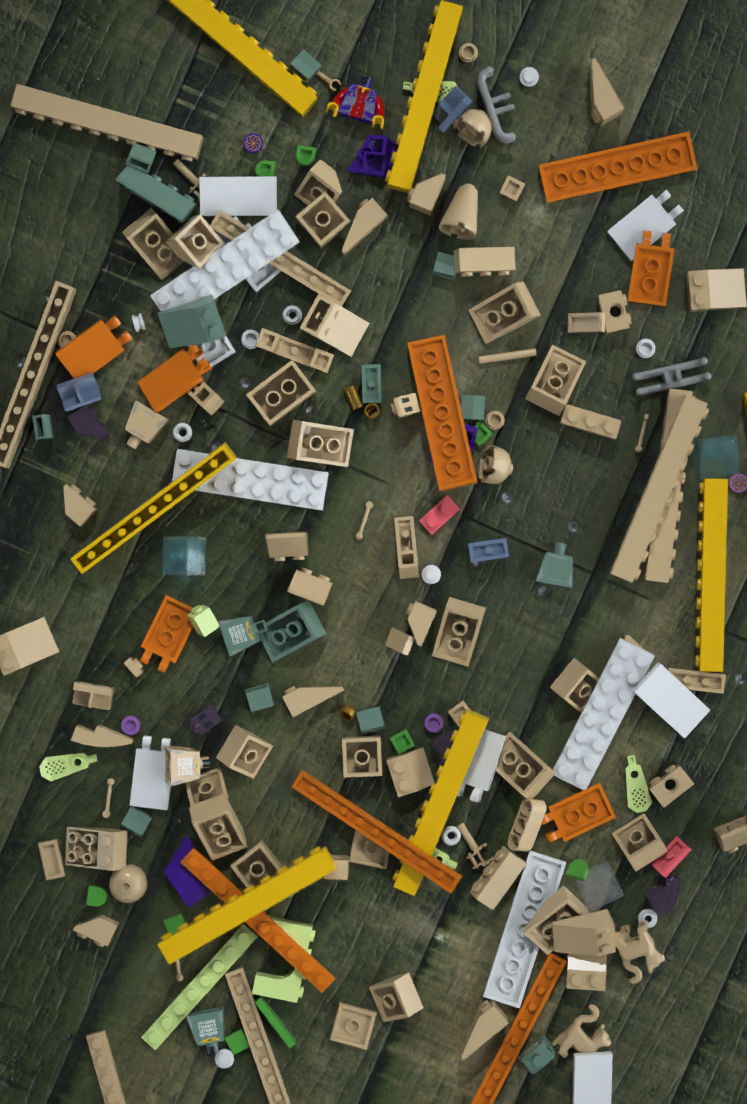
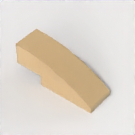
M77 725L71 741L96 747H115L132 744L134 738L102 725H98L95 731Z

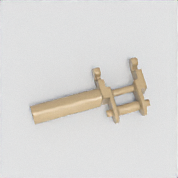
M177 159L173 165L192 184H195L194 187L190 188L189 193H194L199 198L198 202H200V194L196 191L198 187L200 188L199 178Z
M459 824L457 826L470 849L474 851L472 854L468 853L466 859L470 858L473 863L472 869H479L480 865L484 867L489 864L494 857L485 861L479 853V850L487 846V844L484 843L477 846L465 824ZM476 854H477V856L479 857V859H480V861H481V862L478 863V864H477L476 860H475L474 857H473V856L476 855Z

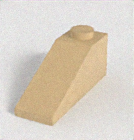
M373 198L370 200L365 199L358 206L360 209L357 211L342 248L344 255L388 218V215Z
M203 381L187 392L211 416L225 402Z
M413 516L394 518L400 579L419 577Z
M293 686L284 691L285 695L282 698L292 717H295L344 691L343 686L298 687L296 689Z

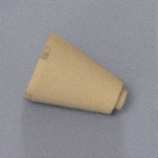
M464 184L458 188L440 222L439 230L448 236H451L452 233L458 235L457 239L471 240L475 238L477 234L478 191L475 189V186Z

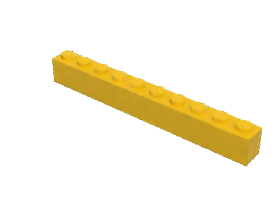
M167 0L301 117H304L318 101L317 92L310 86L306 88L301 83L303 80L295 73L291 75L287 71L288 67L281 61L277 63L272 58L274 55L266 48L262 50L258 46L259 42L254 37L250 36L248 38L243 33L245 30L237 23L233 25L229 21L230 17L221 10L219 13L214 8L216 5L211 0Z
M443 0L440 1L439 6H435L433 17H436L434 24L430 23L427 34L431 35L430 40L424 44L422 53H425L424 60L419 61L417 71L420 72L419 78L414 79L412 90H415L413 97L409 96L406 107L409 108L408 116L404 115L401 126L404 127L402 134H398L396 145H399L398 151L393 152L390 163L394 165L392 171L388 170L385 179L388 182V188L408 194L412 188L463 6Z
M224 442L73 555L71 561L83 574L236 460V455L227 443Z
M702 479V483H699V494H702V502H699L698 512L702 513L701 521H698V532L701 533V540H698L697 549L698 552H701V558L697 560V571H700V579H697L696 587L697 590H700V598H696V609H699V617H696V628L699 629V636L695 637V648H698V655H695V667H698V671L723 672L728 479Z
M469 709L466 714L462 713L458 723L461 726L458 731H454L450 740L453 742L451 749L447 748L443 758L446 759L444 766L440 765L436 774L439 777L436 784L432 783L429 794L432 795L429 801L425 800L421 810L424 812L422 819L418 817L414 826L417 829L415 836L411 835L409 838L410 842L430 855H433L489 721L488 717ZM400 860V863L403 865L401 870L397 869L392 880L396 882L393 887L415 896L424 875Z
M319 846L309 852V856L305 858L300 856L293 861V865L288 868L286 865L276 871L277 874L272 877L270 875L265 876L259 880L260 884L254 887L252 884L243 889V894L230 896L226 899L227 903L222 906L218 903L210 908L211 912L204 915V913H201L193 918L194 922L190 924L185 922L178 926V931L173 934L168 932L161 936L158 947L168 964L170 965L334 871L337 865L326 846L321 849Z

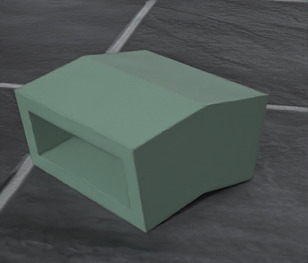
M304 49L289 65V69L306 84L322 67Z
M134 143L126 165L149 173L156 151Z
M438 252L432 275L456 281L457 274H455L454 256Z
M462 395L461 411L463 419L484 420L485 396Z
M50 415L32 416L36 440L53 439Z
M269 683L245 689L251 712L275 705Z
M380 706L356 712L362 734L385 729Z
M131 806L120 826L141 838L153 817Z

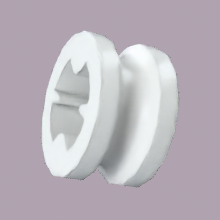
M139 313L138 316L132 315L136 332H139L140 329L146 330L142 314Z

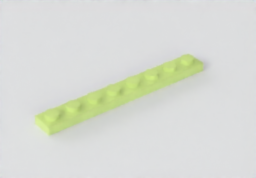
M243 923L141 1038L156 1050L254 942L258 935Z

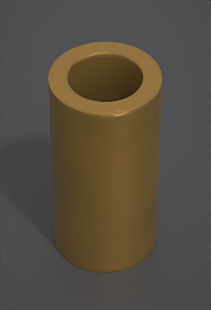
M355 385L344 389L353 410L364 406Z

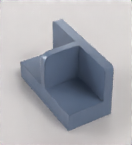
M457 86L440 101L433 112V116L441 123L438 128L443 133L452 126L456 118L473 102Z
M93 372L57 385L65 412L101 400L100 389Z
M506 538L468 543L471 563L509 557Z

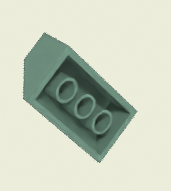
M127 166L116 179L120 186L181 224H184L191 217L197 207L193 203L195 199L187 194L184 196L177 193L179 189L171 184H168V186L161 183L162 179L153 173L150 176L141 170Z

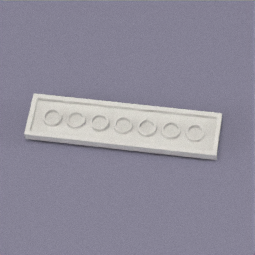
M277 210L211 254V257L199 269L193 266L150 296L160 311L209 295H213V298L216 299L300 241L280 211Z
M177 449L172 481L208 454ZM236 458V460L195 491L323 510L329 472Z
M619 638L553 767V770L556 772L554 776L582 790L587 789L635 696L632 690L644 678L655 657L654 654Z
M532 850L528 853L527 864L523 868L483 993L485 998L517 1008L521 1006L539 947L523 933V930L548 897L558 890L566 865V861Z

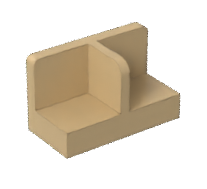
M79 681L74 682L73 704L87 706L88 708L111 709L113 687Z

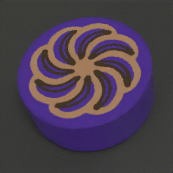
M251 133L245 137L244 147L246 151L254 154L262 149L263 141L258 134Z

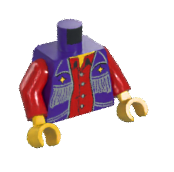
M366 76L361 77L359 86L351 84L349 87L342 89L332 102L327 105L325 111L326 113L329 110L334 111L333 117L336 116L338 111V115L371 124L372 128H374L375 124H380L381 129L384 127L385 109L382 99L377 95V91L370 89L373 79Z

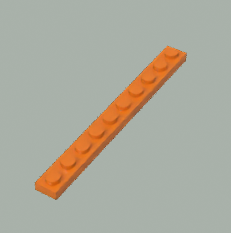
M304 770L300 772L292 785V788L449 893L454 891L462 878V875Z
M193 848L181 861L191 873L224 903H227L226 899L234 894H237V896L243 894L234 883L196 848ZM264 911L245 921L320 992L323 993L335 980V977Z
M553 952L547 955L470 1104H493L566 965V959Z

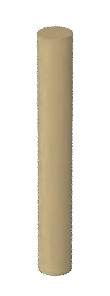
M535 348L478 357L479 364L537 355Z

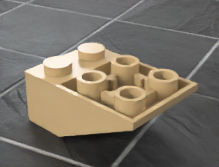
M318 294L300 329L352 357L370 323Z
M67 827L65 865L109 871L121 870L126 866L127 830Z

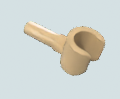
M320 71L316 73V75L329 84L331 91H337L332 87V82H337L338 85H341L338 79L332 80Z

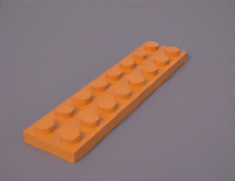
M689 132L540 164L538 166L546 203L697 170Z
M445 335L409 342L407 344L439 492L476 484L477 479Z

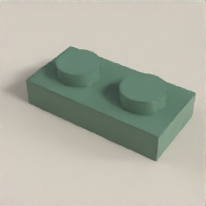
M381 364L361 365L362 402L382 403Z

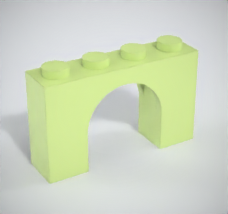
M269 916L311 955L312 949H308L309 942H313L315 936L312 924ZM296 968L282 976L256 972L252 994L297 1003L298 998H302L304 991L301 981L306 978Z

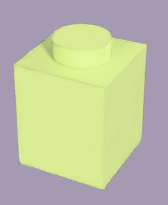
M195 606L191 613L187 615L197 634L206 637L220 627L212 611L207 606Z

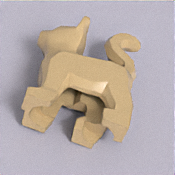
M647 920L638 922L637 937H630L631 928L629 925L621 926V932H615V947L622 958V964L626 970L635 974L633 978L629 979V982L632 984L640 982L643 976L642 971L637 966L630 964V960L645 956L649 974L652 973L654 968L659 967L665 961L664 955L656 950L654 940L647 932L649 928Z
M590 1004L588 1006L592 1012L591 1015H580L573 1024L552 1041V1045L559 1049L558 1053L564 1058L568 1055V1050L571 1047L577 1053L596 1052L598 1048L610 1046L611 1040L608 1033L604 1030L603 1024L595 1031L592 1038L581 1028L582 1023H592L599 1017V1010L595 1005Z

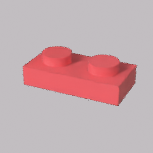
M447 495L419 521L432 535L457 513L460 508Z
M677 836L666 847L668 852L651 863L665 878L691 851Z

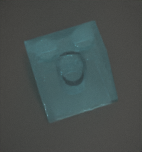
M737 435L696 440L700 478L739 473Z
M163 536V574L205 575L206 537Z

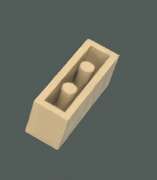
M514 247L458 248L454 250L455 274H461V277L473 276V273H479L480 276H491V273H498V276L509 275V272L516 270Z
M566 404L559 424L615 440L621 420Z
M503 846L496 852L494 859L484 869L479 880L473 884L470 893L478 901L494 910L527 863Z

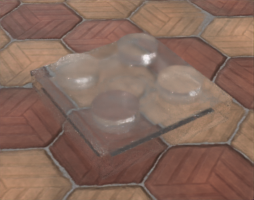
M607 860L589 868L585 881L574 879L590 912L624 896Z

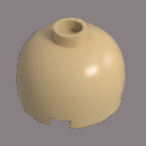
M467 109L453 122L454 130L456 127L459 130L458 136L472 146L481 144L480 147H483L492 133L491 121L487 113L482 110Z
M493 445L487 446L483 451L486 454L484 460L480 459L478 477L482 479L481 482L498 484L503 482L508 475H511L513 464H511V458L504 449Z
M132 864L124 866L121 870L114 871L109 879L111 894L122 903L138 901L147 889L146 874L140 867Z

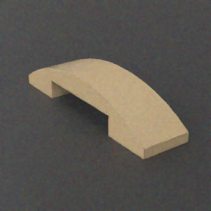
M264 328L261 329L256 346L326 373H328L334 357L333 354Z

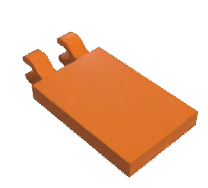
M643 230L642 244L636 243L627 301L666 306L675 250L674 248H669L671 234L662 233L661 246L650 245L652 232Z
M116 315L106 323L100 319L55 352L74 379L96 372L125 351L122 345L131 341L132 337L127 330L117 338L112 334L110 330L121 324Z
M196 344L191 345L188 351L182 349L138 381L140 388L156 413H159L202 382L204 379L201 375L212 369L209 362H206L204 358L199 360L196 366L194 365L193 360L203 355V352Z
M167 595L165 596L141 645L146 650L140 662L148 665L152 654L155 653L163 657L157 669L163 673L166 672L170 661L173 663L177 662L193 629V625L187 616L191 613L192 607Z
M596 783L586 790L579 791L547 806L550 812L545 813L541 825L554 820L557 830L545 834L548 842H553L558 838H562L563 842H566L616 818L601 784Z

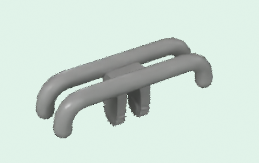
M486 67L479 73L477 85L486 113L492 124L493 134L501 143H512L516 138L515 133H504L497 115L515 109L514 104L494 108V104L511 98V95L506 93L493 98L490 97L485 80L493 75L494 69Z
M703 357L634 373L632 378L635 381L662 375L664 382L638 388L636 394L642 396L711 379L709 372L682 378L681 371L706 365L708 359Z

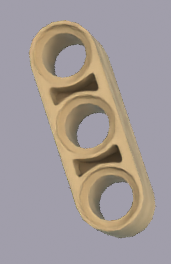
M524 799L522 801L508 837V847L510 850L528 852L532 849L546 813V804L543 800Z

